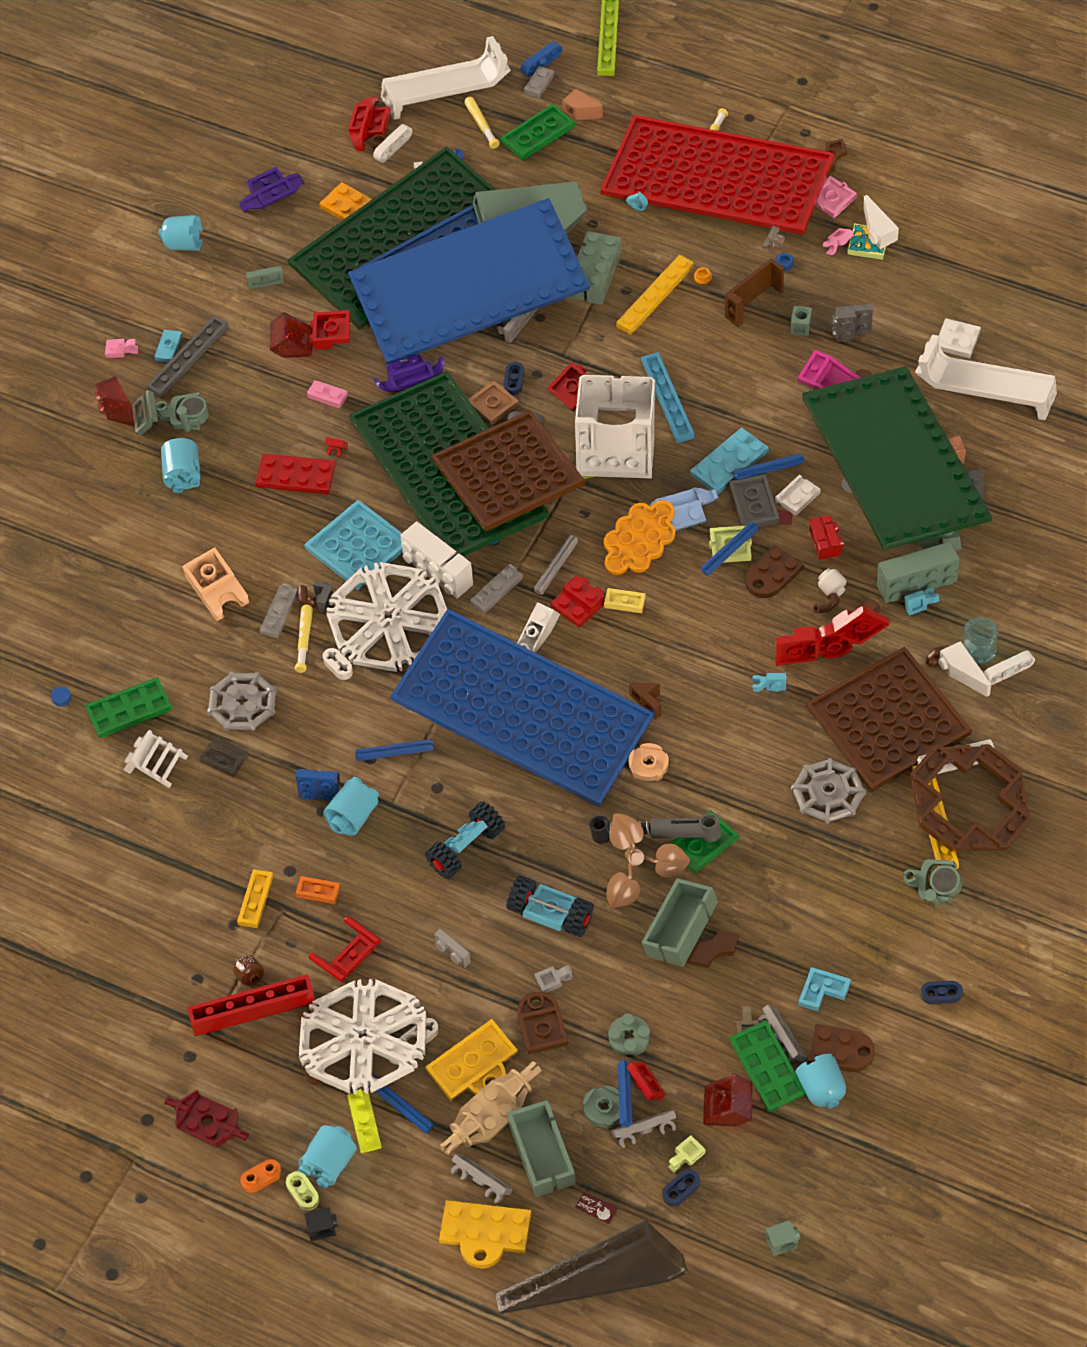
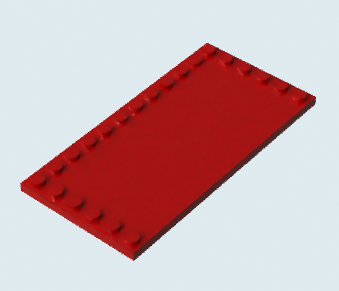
M634 115L600 192L601 195L625 200L629 196L641 192L650 205L804 235L833 163L834 153Z

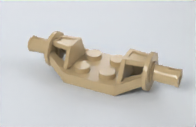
M532 1061L521 1073L512 1069L509 1071V1074L489 1082L460 1109L455 1122L450 1125L453 1134L440 1144V1148L443 1151L446 1150L445 1154L449 1156L461 1143L466 1147H470L473 1144L489 1142L508 1125L507 1113L522 1108L527 1093L529 1094L532 1091L529 1082L541 1072V1068L539 1066L535 1067L536 1063ZM520 1089H521V1090H522L521 1093H520V1094L518 1095V1097L516 1098V1094H517V1093L520 1091ZM475 1131L478 1132V1133L475 1134L474 1136H472V1137H470V1138L468 1137V1136H469L470 1134H472L473 1132H475Z

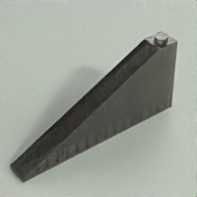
M646 1220L496 1293L499 1312L504 1314L666 1283L688 1273L684 1255Z

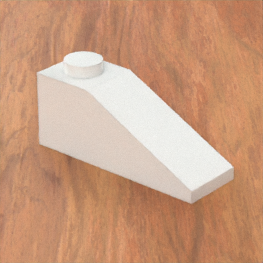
M868 195L864 196L863 209L869 238L873 244L882 249L898 240L899 228Z
M961 641L940 650L938 663L942 670H945L950 677L986 697L990 695L991 683Z

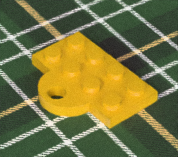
M491 1019L427 1065L425 1070L449 1100L452 1101L466 1090L476 1095L486 1086L485 1082L487 1080H494L506 1075L503 1063L517 1054L518 1050L493 1019Z
M446 1200L439 1243L460 1246L461 1255L467 1264L479 1269L489 1268L501 1259L504 1251L525 1254L531 1210ZM482 1252L486 1254V1258L482 1261H477L474 1258L477 1253Z

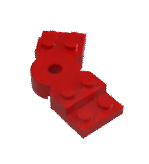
M861 606L854 612L846 609L832 619V624L822 626L819 629L813 626L793 629L792 636L784 635L775 638L776 666L811 662L817 660L819 654L823 655V658L826 659L842 657L852 650L853 643L856 645L862 644L889 626V618Z

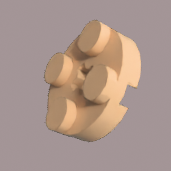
M645 743L630 753L629 768L634 778L643 781H659L668 770V755L659 745ZM650 759L653 764L646 765L643 762H647Z

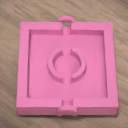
M829 176L825 180L815 206L832 218H835L857 199V193L848 188L845 182L841 183L832 176Z

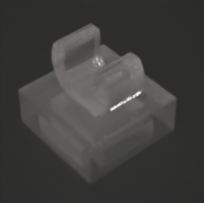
M772 226L762 246L763 249L768 251L771 246L775 249L780 248L785 239L783 236L777 235L780 228Z

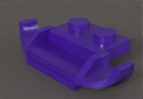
M275 167L246 181L251 194L246 196L239 206L243 212L249 209H264L270 204L295 194L301 184L305 182L298 173L283 177L279 169Z
M420 354L411 355L406 359L393 361L389 365H385L388 381L380 382L377 378L373 380L381 390L397 391L399 393L440 375L444 369L445 360L443 357H439L437 364L431 367L428 361L424 362Z

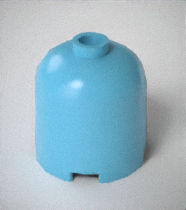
M196 215L169 217L164 220L162 227L159 229V238L162 239L163 244L169 250H200L203 239H199V231H203L201 219L196 217Z
M823 1054L816 1056V1061L809 1065L806 1062L801 1064L796 1069V1074L809 1101L813 1105L833 1108L839 1104V1101L846 1094L847 1088L836 1058L832 1054Z

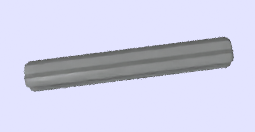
M569 535L534 586L535 593L542 595L578 543L576 536Z

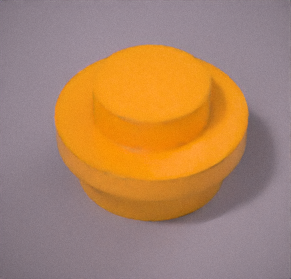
M702 267L695 272L694 280L698 284H707L712 280V274L709 269Z

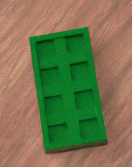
M158 677L85 705L99 739L172 711V706Z
M767 1020L729 1037L730 1044L768 1113L806 1095Z

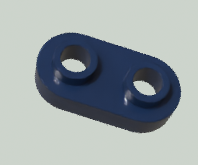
M512 362L506 367L504 389L511 395H517L522 391L524 366L519 362Z
M956 981L927 982L922 986L920 995L921 999L927 1004L956 1003L962 998L963 988Z
M690 1169L682 1171L664 1187V1202L672 1207L684 1202L699 1188L700 1177L698 1173ZM691 1181L693 1184L687 1185L686 1182ZM671 1195H676L677 1198L672 1199V1198H670V1196H671Z

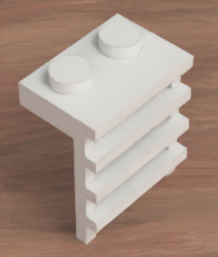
M148 730L144 737L141 738L139 736L133 745L136 749L134 753L130 752L124 762L127 764L124 771L130 774L136 767L170 788L172 783L166 780L177 759L181 757L186 760L188 755L184 754L180 748L176 749L172 746V743L163 741L162 737H157L152 734V731ZM160 744L165 749L151 771L146 768V765ZM170 750L175 756L163 776L160 777L155 773Z

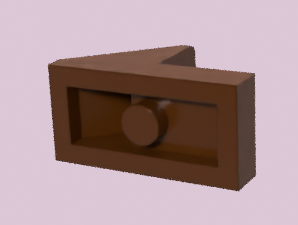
M630 683V696L640 706L655 713V720L660 717L662 705L657 698L660 695V684Z

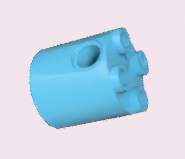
M176 438L165 442L161 447L164 484L171 488L174 493H181L184 489L198 487L200 485V466L197 444L186 438Z
M358 777L345 781L342 789L334 796L323 812L330 828L339 834L356 835L368 819L369 814L378 805L377 798L379 793L375 789L364 785Z
M321 1126L310 1142L306 1153L299 1159L298 1164L300 1167L298 1171L304 1173L306 1177L311 1176L314 1178L316 1183L322 1188L326 1189L328 1185H334L340 1172L345 1169L357 1151V1146L353 1142L351 1134L340 1126Z

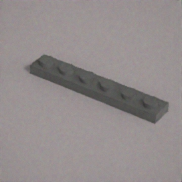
M213 315L146 385V389L162 398L229 328L228 323Z

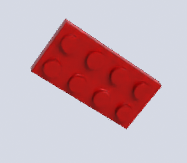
M263 453L255 484L259 488L329 495L336 461Z

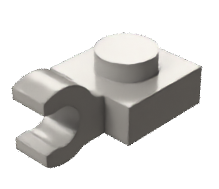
M569 965L557 971L552 966L534 974L541 991L544 993L562 987L561 981H568L573 978Z

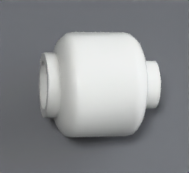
M828 568L818 577V586L827 596L831 593H837L839 597L845 592L844 586L847 580L837 569L830 570Z

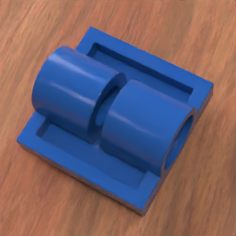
M309 769L296 770L295 778L299 798L331 801L339 792V772Z

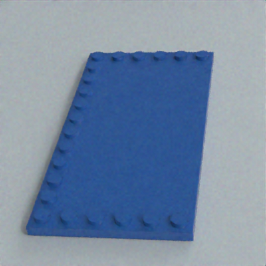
M550 198L348 272L387 365L393 361L408 358L411 355H416L590 289L587 278Z
M450 609L446 610L390 696L391 701L598 807L603 803L627 763L630 753L636 748L655 714Z

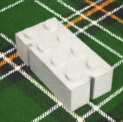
M416 521L400 535L403 559L408 564L411 563L416 568L423 569V572L426 571L430 579L434 577L435 582L437 580L438 584L447 594H452L458 599L473 586L471 562L458 553L446 563L456 554V551Z

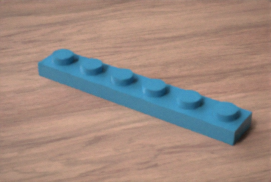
M659 352L641 357V362L647 376L655 379V394L676 442L680 443L695 439L693 429Z

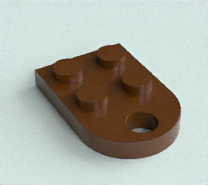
M774 544L746 572V588L756 597H773L804 569V564ZM761 584L763 585V587L757 589L754 587V585Z
M533 992L523 997L518 1004L517 1014L528 1055L568 1046V1038L558 1003L554 997L544 992ZM533 1000L541 1001V1005L537 1007L532 1006L530 1003Z
M815 1024L808 1064L815 1062L816 1056L832 1054L836 1058L840 1070L859 1072L868 1068L873 1062L875 1054L874 1043L869 1036L860 1031ZM864 1049L867 1050L870 1054L866 1057H862L858 1054V1052Z

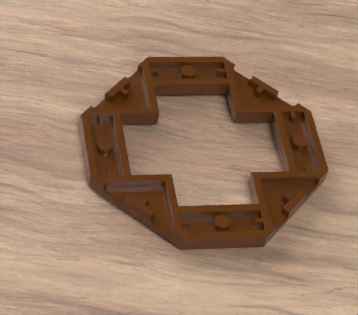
M990 744L970 747V745H954V747L935 745L910 774L919 827L950 851L1007 850L1031 821L1026 805V791L1022 783V770ZM977 761L1007 785L997 799L1012 810V812L993 834L978 822H975L967 833L963 834L933 810L944 796L930 786L929 783L948 762L965 774Z

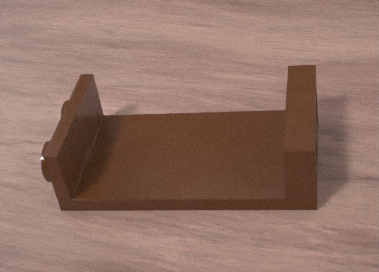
M770 259L725 294V318L736 327H739L743 324V307L771 286L780 294L783 293V266Z

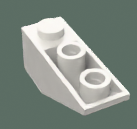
M537 602L517 644L536 653L552 632L560 614Z

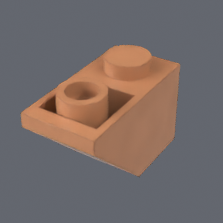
M577 89L562 100L563 112L575 120L599 119L603 117L602 104Z

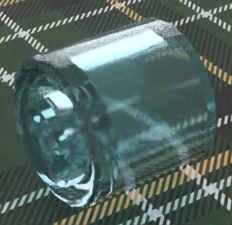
M984 617L973 618L965 624L962 644L976 663H985L994 658L997 652L999 636L997 625L992 620Z

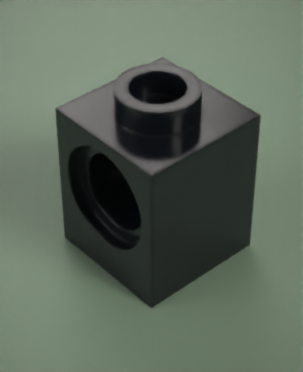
M329 1207L304 1213L311 1242L336 1236L335 1227H338L336 1214L331 1215Z

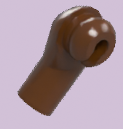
M300 585L298 587L299 603L303 606L310 605L314 608L316 606V597L308 596L307 586Z
M949 646L933 648L926 657V664L930 668L937 667L940 650Z

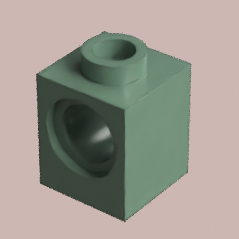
M794 306L791 319L792 335L809 336L812 308Z
M787 1221L766 1228L765 1238L772 1255L776 1256L797 1249L800 1234L797 1227H793L791 1221Z

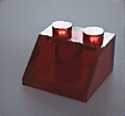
M283 312L270 323V351L283 358L310 357L312 355V345L310 344L311 327Z
M115 376L95 384L97 392L94 393L98 401L97 406L100 413H104L107 420L130 426L135 425L130 402L117 377Z
M734 1073L705 1085L703 1124L707 1126L736 1127L751 1121L753 1082Z

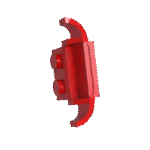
M376 96L365 98L359 104H355L348 131L356 151L365 150L364 141L368 140V138L377 134L385 136L392 111L389 106L375 107L374 104L379 103V98Z

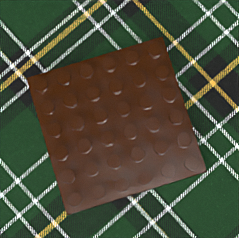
M531 410L432 455L435 465L485 532L585 485V479Z
M905 646L806 702L807 709L850 765L857 769V774L871 792L911 770L912 766L918 765V757L928 754L935 745L950 747L972 734L971 728Z

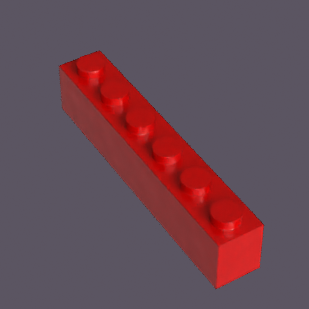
M306 974L189 1006L187 1009L194 1036H199L313 1004L312 1001L315 998L309 975Z

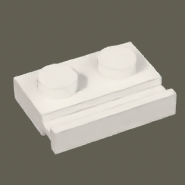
M799 475L775 497V502L780 503L783 508L797 516L820 494V488L807 479L804 480Z

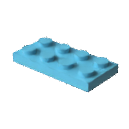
M741 427L692 468L690 475L708 489H715L717 495H719L729 486V481L735 480L734 470L754 465L769 452V447Z

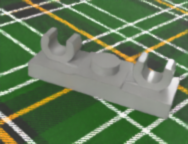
M537 309L511 318L510 321H504V327H497L498 333L503 334L505 341L511 343Z
M509 564L470 600V604L485 614L523 579V574L518 572L516 567Z
M285 583L279 586L260 628V634L279 638L298 595V589L291 588V585Z
M768 1004L762 1008L766 1015L760 1016L758 1021L768 1020L771 1029L775 1031L774 1035L781 1044L784 1043L786 1048L782 1049L785 1055L789 1054L788 1060L790 1064L795 1060L803 1062L807 1059V1056L778 1009Z
M668 1110L633 1122L628 1128L621 1126L611 1130L614 1138H619L620 1147L624 1148L625 1138H630L631 1143L636 1144V1139L631 1135L632 1133L640 1132V1135L653 1131L652 1127L659 1125V1132L665 1134L664 1126L666 1124L670 1125L672 1131L676 1130L675 1123L671 1120L677 1117L674 1110Z
M455 1154L451 1160L457 1164L451 1169L452 1174H456L461 1169V1180H466L470 1174L473 1176L472 1180L482 1186L487 1184L491 1188L487 1189L485 1196L490 1197L495 1192V1203H500L503 1195H510L514 1189L464 1154Z

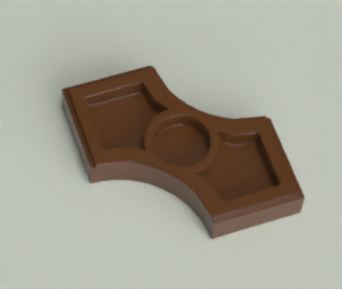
M843 139L826 142L825 151L834 153V160L829 173L835 172L836 162L840 158L847 156V149Z
M718 930L713 939L695 944L688 963L709 968L716 958L725 955L733 956L739 934Z

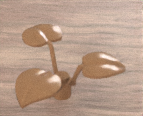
M620 813L613 815L609 838L616 848L627 849L625 851V858L629 861V875L627 877L624 873L618 872L610 878L606 895L608 904L612 908L632 904L639 896L640 886L636 880L631 879L633 876V865H640L643 860L656 863L655 872L661 877L670 878L683 872L690 862V858L684 851L674 844H664L659 847L656 852L657 859L644 855L634 845V843H638L643 839L644 832L642 826L634 818Z

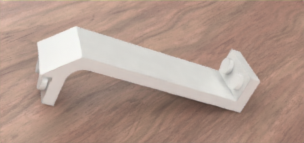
M491 36L486 39L484 54L477 60L383 79L381 98L385 105L390 107L393 120L400 119V114L403 110L402 105L493 87L511 70L507 65L506 54H503L500 44Z
M932 335L930 341L926 342L925 352L920 356L919 365L915 371L917 375L936 389L1035 406V411H1037L1038 419L1046 420L1057 394L1056 380L1053 375L949 357L943 353L938 335Z

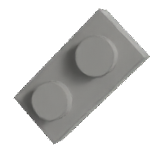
M538 66L525 86L524 94L540 99L553 79L554 71Z
M439 929L434 934L436 947L441 952L445 951L449 954L454 963L461 964L464 968L471 963L470 953L443 930Z

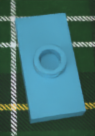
M164 329L155 354V361L168 363L176 355L182 338V332Z

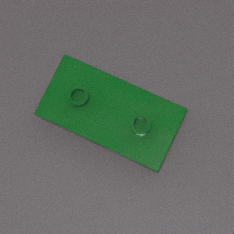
M551 104L502 136L500 142L519 159L524 161L574 128L575 121L557 106Z

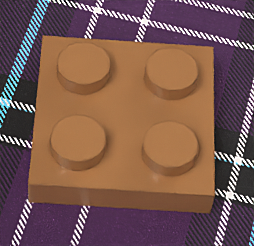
M492 381L468 399L478 415L491 426L519 406V401L495 381Z

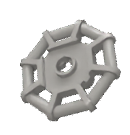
M257 671L255 673L230 672L227 677L209 689L210 699L207 714L220 723L226 731H254L257 726L276 713L275 699L278 693L277 688L267 682L261 676V673ZM237 681H251L250 684L237 683ZM230 683H233V685H231V686H229V687L227 688V691H226V692L221 691V690L224 689L226 686H228ZM257 683L266 691L260 692L256 687ZM217 697L223 699L222 705L218 707ZM268 698L267 706H262L263 699ZM240 700H246V701H247V702H244V705H240V703H239ZM221 713H227L230 718L226 719ZM257 713V715H258L259 713H262V714H260L258 717H256L254 720H252V718H254V717H253L254 714Z
M832 758L802 766L800 775L791 786V792L794 793L800 807L799 811L802 814H808L820 819L825 824L856 815L855 811L867 793L857 774V769L836 762ZM828 768V770H825V771H821V772H818V773L815 772V771H819V770ZM832 768L844 774H835V771H833ZM807 776H810L812 778L811 782L808 785L804 784ZM848 779L852 780L854 787L849 786ZM825 787H829L830 789L834 790L828 793L825 792ZM802 792H808L809 801H805ZM855 795L851 804L847 802L848 796ZM817 805L819 809H826V813L816 810L812 806ZM840 806L844 808L843 810L830 813V809Z

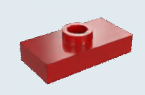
M631 1062L627 1066V1069L636 1081L637 1087L643 1092L647 1100H661L666 1095L645 1062Z

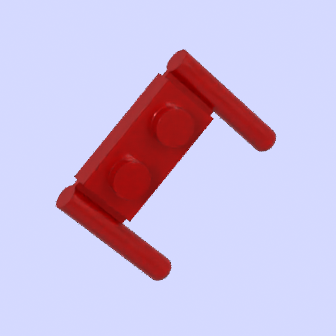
M346 916L344 922L360 934L332 961L331 965L314 952H311L308 956L312 962L341 983L375 949V946L381 943V939L350 916Z

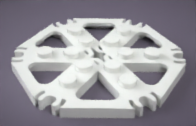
M380 562L381 569H379L377 563H374L375 569L370 571L366 565L364 567L365 574L361 567L329 599V604L335 607L327 608L326 614L337 648L343 656L351 653L348 659L354 665L397 672L395 665H398V669L403 671L402 664L407 663L410 667L412 660L414 661L419 653L411 652L404 630L431 635L446 612L447 607L437 580L435 582L434 577L430 580H425L428 575L426 571L423 572V569ZM388 575H397L410 578L411 581L392 598L386 577ZM364 583L368 587L373 603L345 599V597L358 584ZM425 595H432L439 612L438 614H431L411 609ZM385 614H386V615H390V614H391V615H392V618H391V619H390V618L385 619ZM343 619L366 623L348 641L342 638L338 626L339 621ZM382 636H385L392 656L391 659L385 662L366 658L365 653Z
M369 979L367 986H363L361 980H358V987H356L354 980L312 1001L313 1004L309 1005V1009L313 1013L308 1014L304 1012V1018L301 1016L299 1045L301 1064L310 1063L305 1066L309 1076L347 1093H350L351 1087L354 1094H357L359 1087H364L365 1094L369 1092L368 1086L370 1085L372 1093L413 1072L414 1068L418 1067L417 1061L414 1060L415 1058L424 1059L427 1017L424 1007L416 1009V1007L420 1006V1002L415 996L376 979L375 986L372 979ZM384 995L401 1003L375 1017V1003L378 996ZM346 997H353V1019L329 1009V1006ZM415 1024L417 1026V1043L415 1045L390 1036V1034L407 1025ZM318 1028L337 1036L312 1050L309 1049L310 1032L313 1029ZM365 1033H366V1035H367V1037H365V1036H363L362 1038L359 1037V1035H364ZM373 1053L399 1064V1068L380 1079L373 1078ZM351 1055L349 1079L340 1080L325 1073L324 1070L327 1066Z

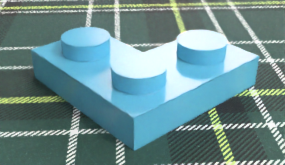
M811 967L799 998L798 1006L818 1012L824 994L845 1000L851 979Z

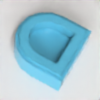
M641 192L629 196L626 200L637 211L645 210L648 204V200Z

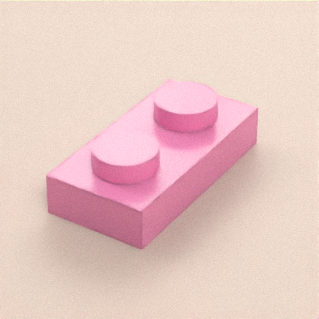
M314 380L307 392V398L339 409L348 397V391Z

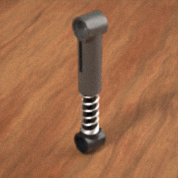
M712 813L705 814L701 818H652L651 823H648V821L641 823L639 821L643 828V837L648 834L652 839L703 838L706 841L712 842L718 840L722 834L719 818ZM595 816L589 822L592 839L596 843L602 844L610 840L609 831L612 822L607 817Z

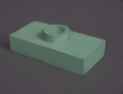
M281 266L246 273L249 290L284 283Z

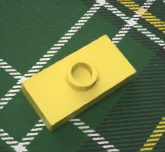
M608 588L604 608L642 613L646 594Z

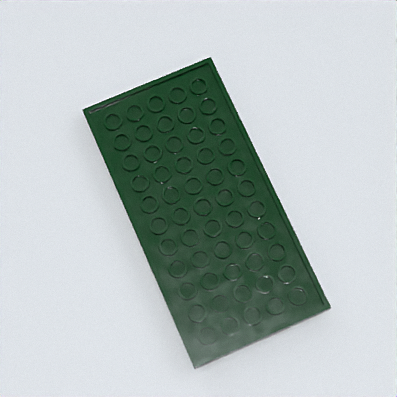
M446 146L288 259V264L338 311L349 310L350 322L360 330L369 322L348 272L358 269L365 263L473 205L476 192L495 189Z
M907 366L802 393L805 405L883 550L992 521L991 513Z
M448 372L349 414L350 421L422 526L456 551V554L447 562L458 553L466 556L550 517L549 511L542 505L485 532L432 460L433 454L489 429Z

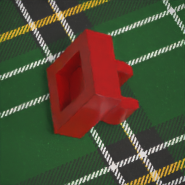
M326 437L325 445L329 446L327 455L331 456L332 451L336 449V457L340 458L342 456L341 449L347 450L348 443L344 440Z

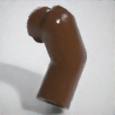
M837 593L828 595L829 601L826 603L814 604L813 611L815 613L831 611L839 604L840 598H838Z

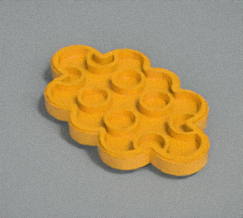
M659 500L652 504L651 507L645 503H636L631 506L628 516L620 517L617 520L615 530L608 532L604 537V547L608 552L604 565L608 573L618 576L624 574L628 569L635 573H642L649 568L651 560L662 556L664 546L673 542L676 533L675 527L671 523L675 510L670 502Z

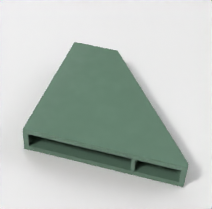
M577 181L476 192L473 199L478 222L482 223L550 198L566 235L583 220L585 213H587V206L583 202L582 190L578 187Z

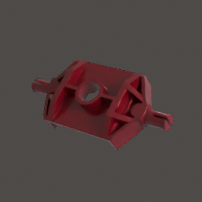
M198 1090L179 1101L170 1096H167V1099H165V1105L175 1108L176 1128L210 1145L219 1147L231 1138H235V1136L244 1141H247L249 1137L248 1132L238 1127L237 1108L233 1110L200 1095ZM206 1118L213 1119L211 1125L205 1126L202 1124Z

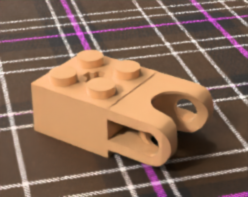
M215 547L182 566L186 579L216 621L225 617L222 611V605L225 602L236 601L241 607L250 603L247 593Z

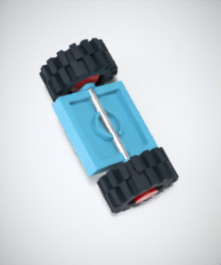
M485 801L479 802L469 812L468 816L471 818L469 825L467 823L458 829L459 834L456 837L452 836L444 843L437 841L425 852L427 862H430L429 865L434 868L435 872H439L440 876L443 875L445 879H451L462 868V863L455 854L460 853L481 832L488 839H494L506 827L502 816H499V812L495 811L493 806L490 807L489 803H485Z
M521 875L516 878L510 889L511 892L508 894L507 910L558 931H561L564 926L565 932L580 938L585 934L593 916L594 904L579 897H573L542 884L535 891L537 887L536 881Z

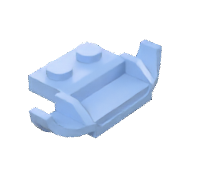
M692 488L684 492L657 498L649 506L651 507L652 504L659 500L670 502L675 510L671 523L675 527V531L705 523L706 518L702 506L714 502L718 499L715 489L710 491L702 488Z

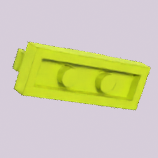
M359 1089L357 1094H347L360 1152L364 1153L381 1149L369 1093L365 1094L364 1090Z

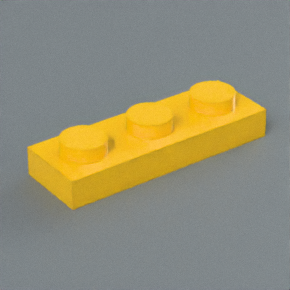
M253 869L237 920L238 925L258 928L273 880V872Z

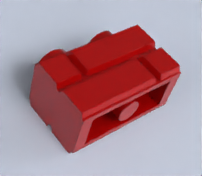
M830 515L810 519L809 532L818 559L822 560L840 556L844 543L842 536L838 537L839 528L837 522H833Z

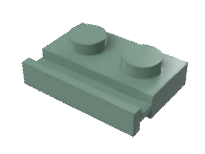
M149 390L146 391V395H141L132 404L137 434L143 435L151 428L153 421H158L154 392Z

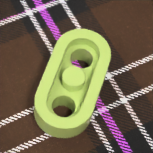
M296 1171L289 1174L286 1179V1185L296 1203L302 1210H314L319 1204V1196L313 1185L302 1172ZM296 1183L301 1184L299 1187L294 1186ZM307 1199L312 1200L310 1203H305Z

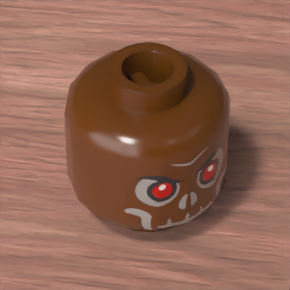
M249 955L237 959L233 972L243 985L252 986L262 979L264 969L255 957Z

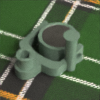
M199 392L175 396L172 398L170 405H167L164 401L156 403L158 420L162 422L170 421L174 429H183L185 432L200 430V425L209 416L206 401L200 397ZM177 414H179L181 422L177 420Z
M927 859L923 862L921 871L908 869L904 872L903 876L905 883L909 887L918 888L919 896L922 900L931 901L934 906H939L941 903L952 904L950 898L958 895L963 886V879L955 869L957 864L954 861ZM933 866H939L931 873L930 885L932 889L927 890L929 872Z

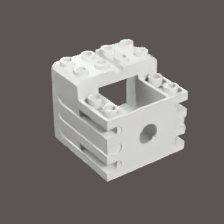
M582 375L579 378L575 439L576 469L581 476L652 478L655 442V379L637 376H621V379L614 378V376ZM598 411H636V419L622 425L602 424L598 421Z

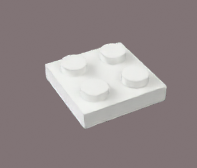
M945 318L939 334L942 351L971 358L981 327Z

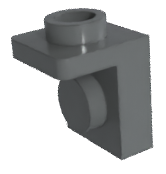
M315 582L313 587L317 596L316 605H318L319 613L327 615V608L331 606L329 599L334 594L333 587L327 583Z

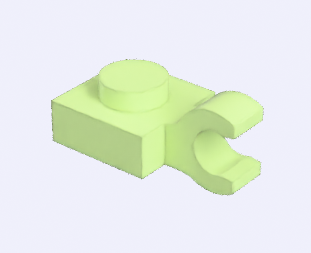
M689 1136L675 1148L677 1155L669 1160L671 1165L668 1168L673 1173H676L685 1162L691 1166L705 1154L706 1149L692 1136Z

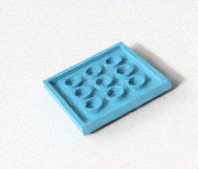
M360 500L353 503L304 544L305 549L345 581L350 579L361 567L364 574V567L366 565L370 571L375 569L374 563H377L379 569H381L380 562L390 564L403 553L400 536L402 533ZM360 583L355 587V589L359 590L365 584Z

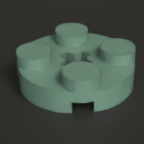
M624 1014L616 1019L609 1028L608 1038L610 1047L622 1056L641 1054L646 1050L650 1041L648 1025L639 1017ZM629 1032L633 1033L634 1038L632 1039L629 1037L628 1039H625V1034Z
M603 1086V1088L591 1089L586 1094L583 1101L584 1116L591 1124L611 1129L620 1122L619 1090L611 1086ZM605 1103H608L609 1109L601 1110V1107L599 1105H604Z

